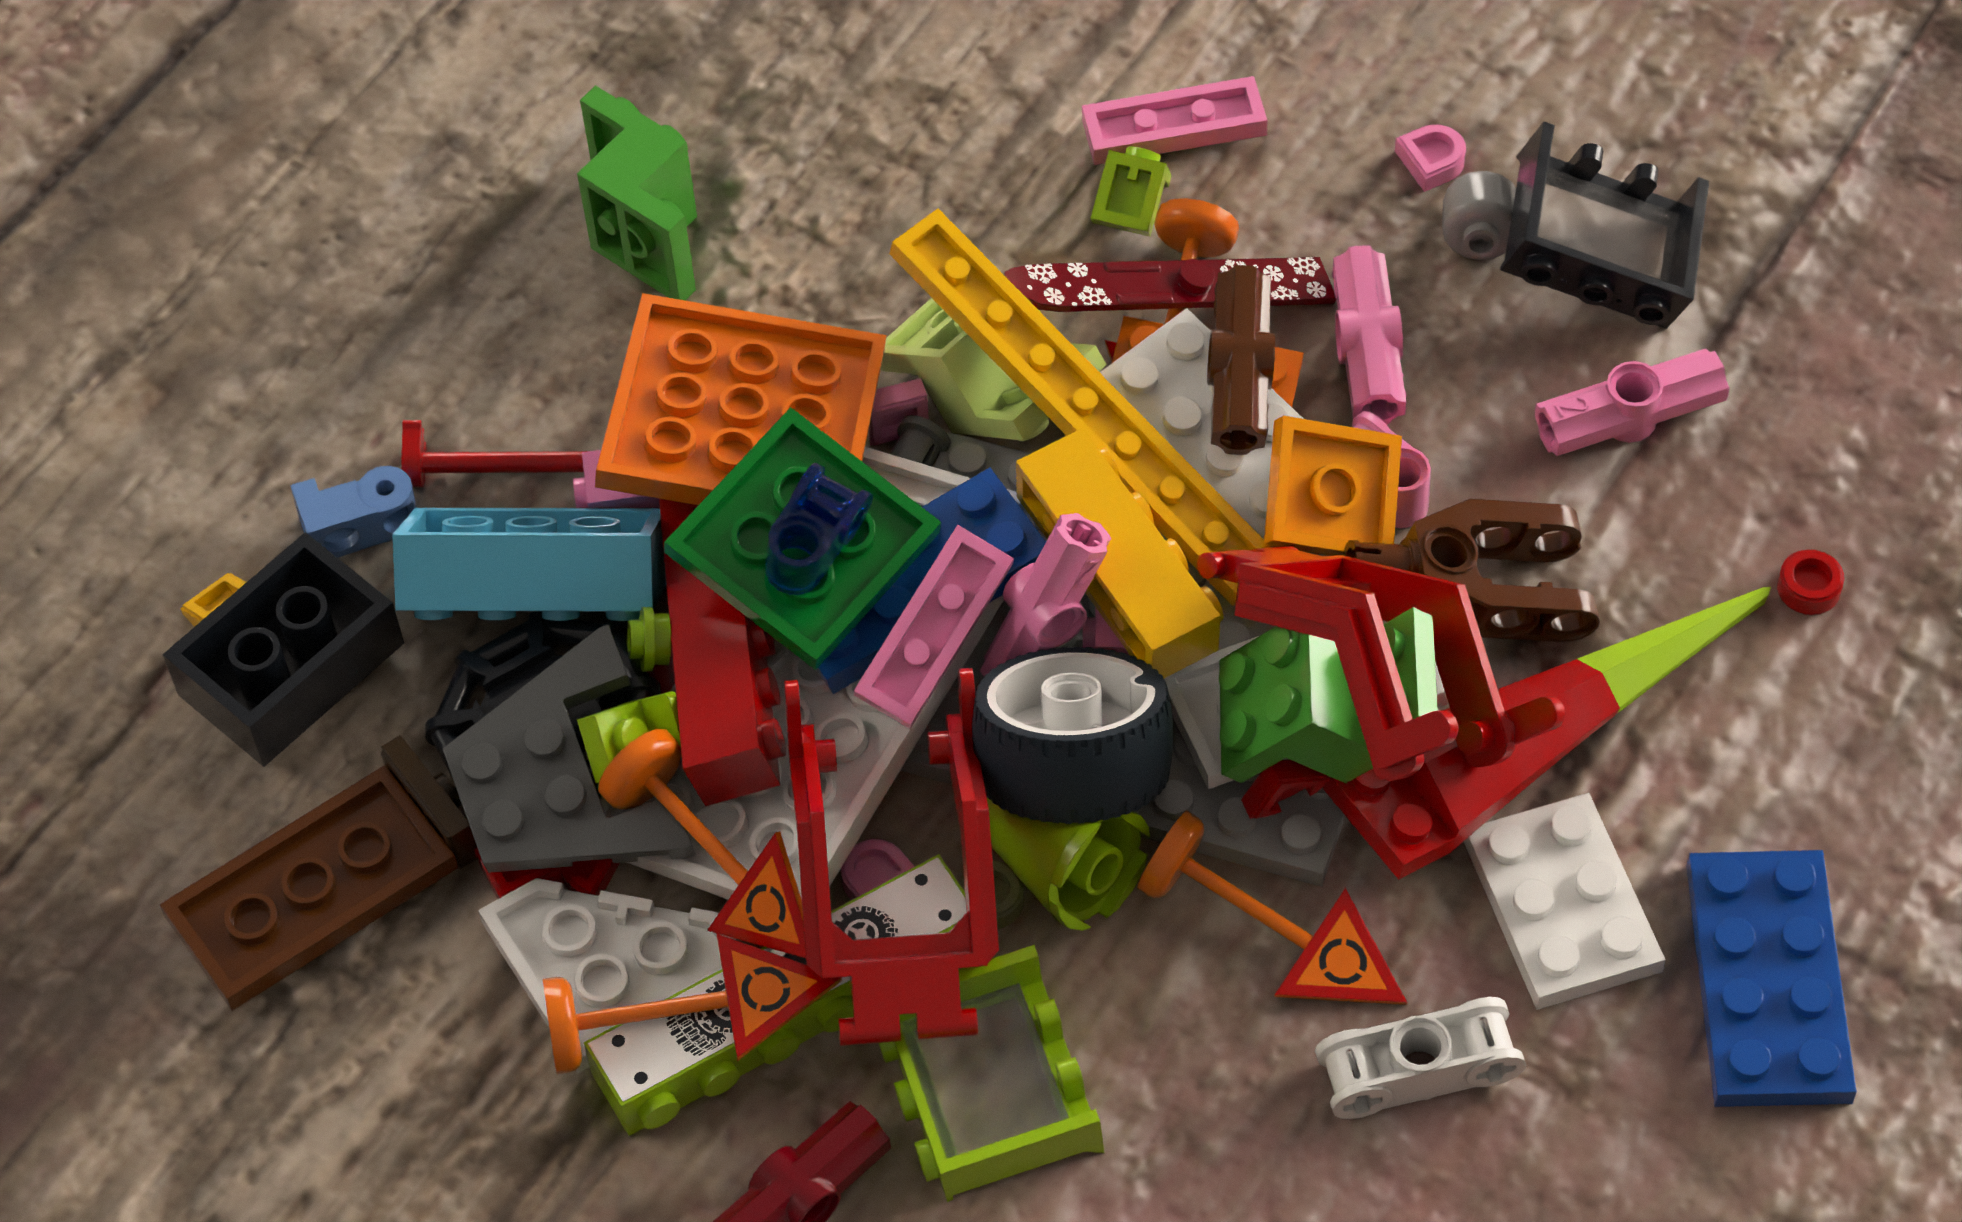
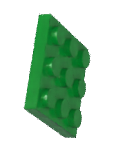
M790 407L664 542V553L816 670L940 533L941 521Z

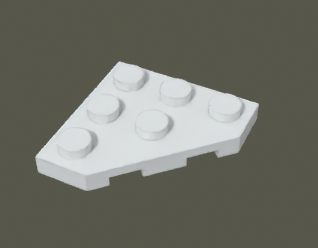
M539 878L526 883L478 910L482 924L548 1028L549 1022L543 979L563 977L570 982L575 1011L578 1014L661 1001L722 969L717 933L707 931L719 914L714 911L692 907L690 913L655 907L653 900L603 890L600 891L599 896L565 890L560 882ZM615 1025L579 1031L582 1063L576 1070L577 1073L589 1068L583 1042Z

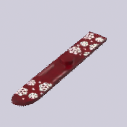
M1320 257L1049 263L1014 267L1003 274L1038 310L1054 312L1214 308V291L1218 273L1228 271L1235 265L1257 266L1260 272L1271 276L1270 306L1334 304L1337 300Z

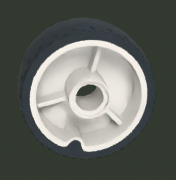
M1061 647L1038 650L1037 652L1026 653V655H1019L1014 659H1009L1005 663L999 664L995 669L990 670V673L986 674L984 679H981L979 685H977L972 718L973 749L981 765L987 798L992 800V803L995 805H999L1001 809L1007 810L1011 814H1017L1019 817L1057 824L1109 820V818L1127 815L1131 811H1137L1142 806L1149 804L1151 800L1156 799L1157 795L1162 793V789H1165L1169 781L1173 756L1172 708L1168 687L1163 676L1159 674L1157 669H1153L1152 665L1146 664L1145 661L1137 659L1135 656H1129L1126 653H1119L1115 650L1092 647Z

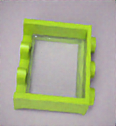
M1035 945L992 958L988 966L958 969L961 1009L976 1008L978 1035L918 1040L915 1013L900 1014L901 1041L879 1043L885 1063L898 1060L904 1079L893 1084L905 1121L919 1119L925 1139L914 1142V1146L925 1180L929 1182L939 1178L947 1202L954 1200L953 1195L1082 1152L1105 1153L1098 1113L1096 1109L1091 1110L1089 1107L1080 1067L1076 1057L1071 1058L1064 1040L1058 1008L1054 999H1049L1042 981L1039 956Z

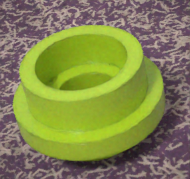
M641 607L639 620H629L627 627L628 658L639 659L642 672H652L654 665H669L670 617L668 613H654L652 607Z

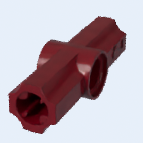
M849 1101L796 1149L792 1146H784L768 1156L754 1172L749 1182L748 1191L713 1222H826L836 1210L841 1199V1193L891 1149L890 1138L883 1131L877 1119L861 1104L856 1105Z

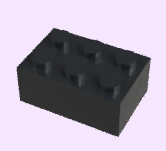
M305 532L162 655L177 694L259 764L265 767L404 644L393 602Z

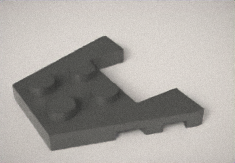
M608 625L598 628L443 748L482 862L488 873L572 867L575 861L612 859L613 863L638 862V857L669 855L671 859H681L696 855L687 830L657 799L610 818H607L568 714V709L631 685Z

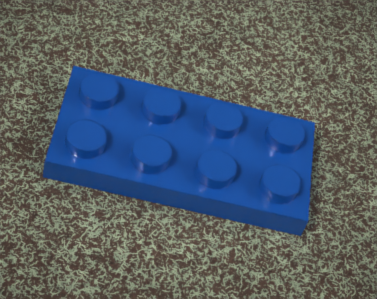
M991 467L922 506V508L941 521L940 533L816 669L832 694L839 692L862 678L957 525L1014 558L1013 565L990 602L1003 595L1005 585L1015 573L1025 566L1036 562L1046 541Z
M1823 850L1689 853L1686 869L1714 1107L1853 1104L1857 1090Z

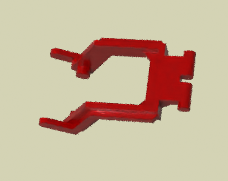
M1294 546L1207 552L1201 554L1198 558L1197 569L1203 578H1218L1238 583L1234 616L1335 641L1373 769L1377 778L1381 780L1393 781L1412 776L1423 766L1425 753L1448 745L1455 739L1469 765L1473 767L1493 766L1509 758L1516 744L1557 729L1564 721V706L1554 696L1539 697L1504 711L1465 584L1343 555H1315L1299 551ZM1412 607L1433 616L1435 661L1451 712L1447 710L1432 711L1414 719L1410 712L1383 621L1388 622Z
M973 668L958 669L960 714L946 715L945 731L927 732L930 765L949 764L961 831L966 913L946 933L854 940L832 922L825 817L819 773L837 772L835 739L815 740L814 725H801L798 680L784 681L788 755L798 841L806 964L822 979L850 977L853 1017L838 1018L840 1046L901 1041L900 1014L915 1013L918 1040L978 1035L976 1008L961 1009L958 968L988 966L989 961L999 951L989 807L981 765L974 753L972 739V718L975 700Z

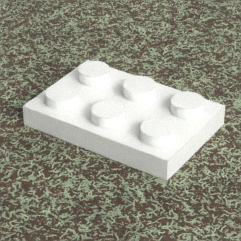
M1590 793L1484 823L1464 841L1536 1010L1663 972L1666 959Z

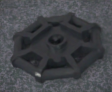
M535 611L530 613L528 621L471 652L463 649L454 659L457 667L435 716L430 718L425 724V739L429 744L436 747L451 777L452 774L443 748L561 658L563 655L555 654L552 648L553 642L577 645L598 628L608 625L631 682L629 686L568 709V714L583 752L586 749L577 722L578 719L630 701L661 694L660 682L650 677L648 672L641 671L640 660L628 658L627 627L615 620H609L603 624L573 619L564 621L546 620L542 618V611ZM476 685L483 686L486 695L481 706L476 700L472 709H466ZM588 759L586 760L587 765L589 767L594 784L597 785L599 783H595V779Z

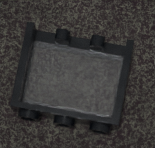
M1543 122L1516 156L1520 162L1505 261L1501 264L1500 271L1523 278V280L1532 285L1546 286L1577 297L1586 304L1603 306L1634 317L1643 324L1657 325L1667 329L1694 300L1709 181L1698 177L1678 201H1674L1652 193L1657 187L1659 173L1658 168L1653 164H1638L1625 180L1621 182L1598 173L1602 167L1604 150L1597 144L1587 143L1582 145L1568 162L1550 156L1555 125Z

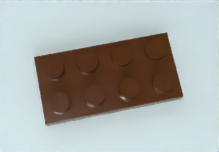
M384 765L159 905L166 920L231 1011L455 871L458 869L455 855Z

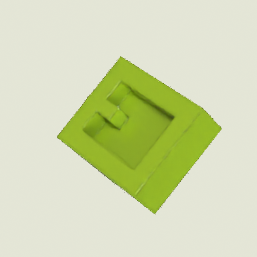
M1128 146L1125 153L1109 150L1090 218L1092 222L1151 237L1163 188L1169 187L1172 177L1167 164L1160 162L1161 155L1154 151L1134 146Z
M674 691L630 701L577 720L595 783H599L606 767L614 757L630 742L646 732L655 729H666L681 747L677 697Z

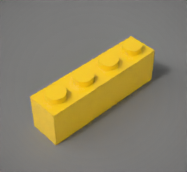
M1081 428L1016 461V497L1046 539L1049 538L1060 515L1079 513L1090 521L1100 523L1112 538L1107 546L1108 552L1085 593L1130 656H1135L1137 659L1145 661L1146 664L1152 665V668L1157 669L1164 679L1219 650L1220 622L1223 621L1224 614L1218 598L1208 586L1199 587L1189 573L1188 563L1182 549L1172 538L1165 540L1157 530L1148 503L1140 493L1134 492L1131 494L1120 479L1119 468L1114 457L1106 447L1101 446L1097 448L1085 430Z

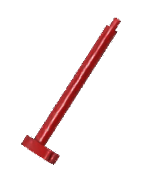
M403 420L401 469L410 477L413 488L424 487L425 474L584 473L582 452L588 451L426 452L427 444L424 442L422 420Z

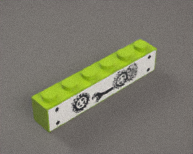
M940 854L832 910V922L853 940L946 933L966 913L965 891ZM767 947L761 948L762 950L807 965L806 958ZM722 969L664 1000L725 991ZM842 977V981L738 1062L729 1008L727 1007L615 1025L583 1042L591 1074L628 1136L643 1128H658L671 1121L678 1114L680 1108L704 1095L711 1097L726 1092L737 1083L740 1076L764 1063L776 1064L787 1059L798 1049L801 1043L823 1031H838V1018L853 1017L850 977Z

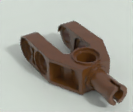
M1468 499L1415 521L1400 544L1368 543L1349 540L1344 548L1343 556L1465 584L1482 638L1569 642L1591 635L1600 624L1596 600L1593 594L1588 591L1553 588L1552 582H1539L1537 587L1493 584L1492 579L1483 578L1478 571V558L1556 562L1576 554L1581 549L1582 534L1576 511L1566 505ZM1493 527H1501L1494 530L1484 531L1486 529ZM1551 531H1559L1552 534H1545Z

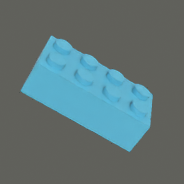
M415 508L392 535L395 610L414 611V617L421 620L450 618L453 616V611H478V618L484 620L511 619L517 616L516 611H542L543 619L554 621L579 618L580 611H605L606 618L615 621L637 620L640 617L641 607H652L654 610L666 586L660 508Z

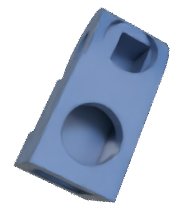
M393 466L376 467L368 471L359 481H350L321 491L317 487L315 478L290 485L303 532L310 535L337 558L393 540V533L410 513L417 508L410 477L405 471Z

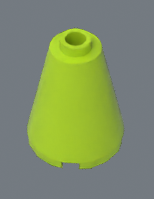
M987 798L992 849L1054 919L1065 927L1080 931L1091 928V926L1083 921L1097 913L1108 918L1119 909L1133 891L1145 868L1148 854L1139 849L1141 832L1150 837L1149 826L1137 812L1131 811L1127 815L1124 814L1117 818H1109V820H1100L1092 823L1057 824L1019 817L1017 814H1011L1007 810L1001 809L999 805H995L992 803V800Z

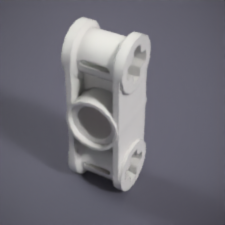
M1499 997L1478 998L1458 1007L1411 1016L1403 1020L1370 1028L1344 1030L1323 1039L1316 1046L1315 1054L1319 1064L1327 1067L1335 1094L1330 1101L1334 1115L1341 1119L1363 1118L1375 1114L1382 1109L1420 1100H1429L1437 1096L1474 1087L1496 1086L1517 1077L1524 1071L1526 1063L1522 1052L1513 1048L1505 1024L1509 1016L1505 1000ZM1421 1051L1429 1053L1436 1058L1434 1061L1422 1065L1411 1063L1405 1059L1408 1054Z

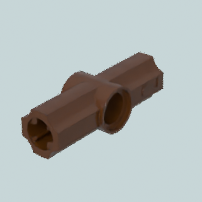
M1235 265L1228 271L1219 272L1214 291L1215 329H1211L1207 385H1213L1211 444L1220 447L1226 454L1247 455L1255 449L1265 448L1268 433V389L1271 390L1275 363V334L1269 333L1271 276L1260 272L1257 266Z

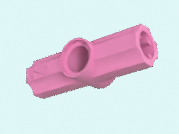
M1371 246L1349 247L1343 254L1333 257L1332 278L1334 279V293L1338 307L1335 314L1339 364L1346 365L1353 418L1361 412L1367 411L1378 416L1388 425L1396 417L1405 415L1407 395L1400 362L1403 356L1401 314L1399 306H1392L1385 254L1374 251Z
M1705 348L1653 366L1636 361L1621 363L1612 369L1607 381L1537 403L1535 419L1538 424L1540 438L1548 453L1553 452L1556 456L1611 438L1628 443L1642 441L1651 435L1657 423L1726 401L1729 394V386L1726 381L1724 365L1715 351L1709 352Z
M1079 513L1060 515L1036 562L1020 569L1010 578L1003 591L1004 601L1010 607V610L984 656L985 662L980 669L983 676L990 673V670L995 669L999 664H1003L1007 660L1014 659L1019 655L1022 656L1026 655V653L1037 652L1038 650H1049L1050 648L1059 647L1070 641L1080 632L1087 619V612L1080 601L1108 552L1107 546L1112 539L1100 523L1090 521Z

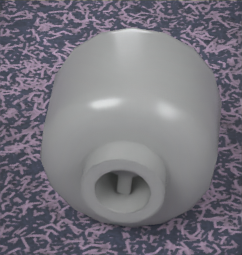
M1477 171L1469 172L1456 178L1448 186L1443 199L1442 228L1444 239L1454 252L1465 258L1475 260L1494 259L1506 254L1516 187L1511 180L1498 173Z

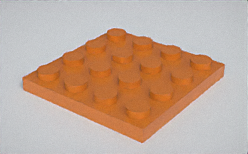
M642 293L596 467L595 488L699 505L790 407L863 462L887 335Z

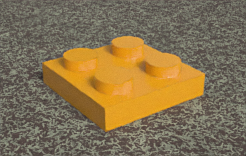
M1284 415L1276 419L1273 427L1264 545L1274 547L1294 546L1299 551L1334 556L1343 555L1344 548L1349 540L1394 544L1402 436Z

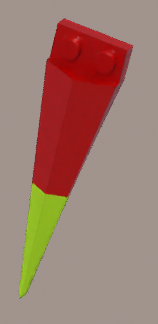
M1762 587L1499 688L1498 691L1504 711L1545 696L1558 698L1565 710L1564 721L1560 727L1516 744L1511 756L1499 764L1486 767H1473L1469 765L1455 739L1448 745L1425 753L1423 766L1418 772L1408 778L1384 781L1377 778L1374 769H1371L1347 783L1331 777L1322 788L1397 879L1400 880L1451 853L1531 783L1616 714L1693 655L1764 605L1771 587Z

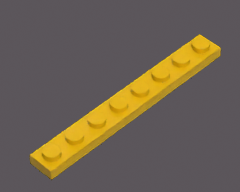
M939 208L892 241L889 253L892 258L1066 436L1083 428L1097 448L1104 446L1110 451L1119 468L1120 479L1131 494L1138 492L1144 497L1153 514L1155 527L1167 539L1172 538L1177 542L1186 559L1196 569L1198 558L1203 553L1271 547L1264 545V539ZM1218 578L1207 579L1232 606L1236 604L1238 583Z

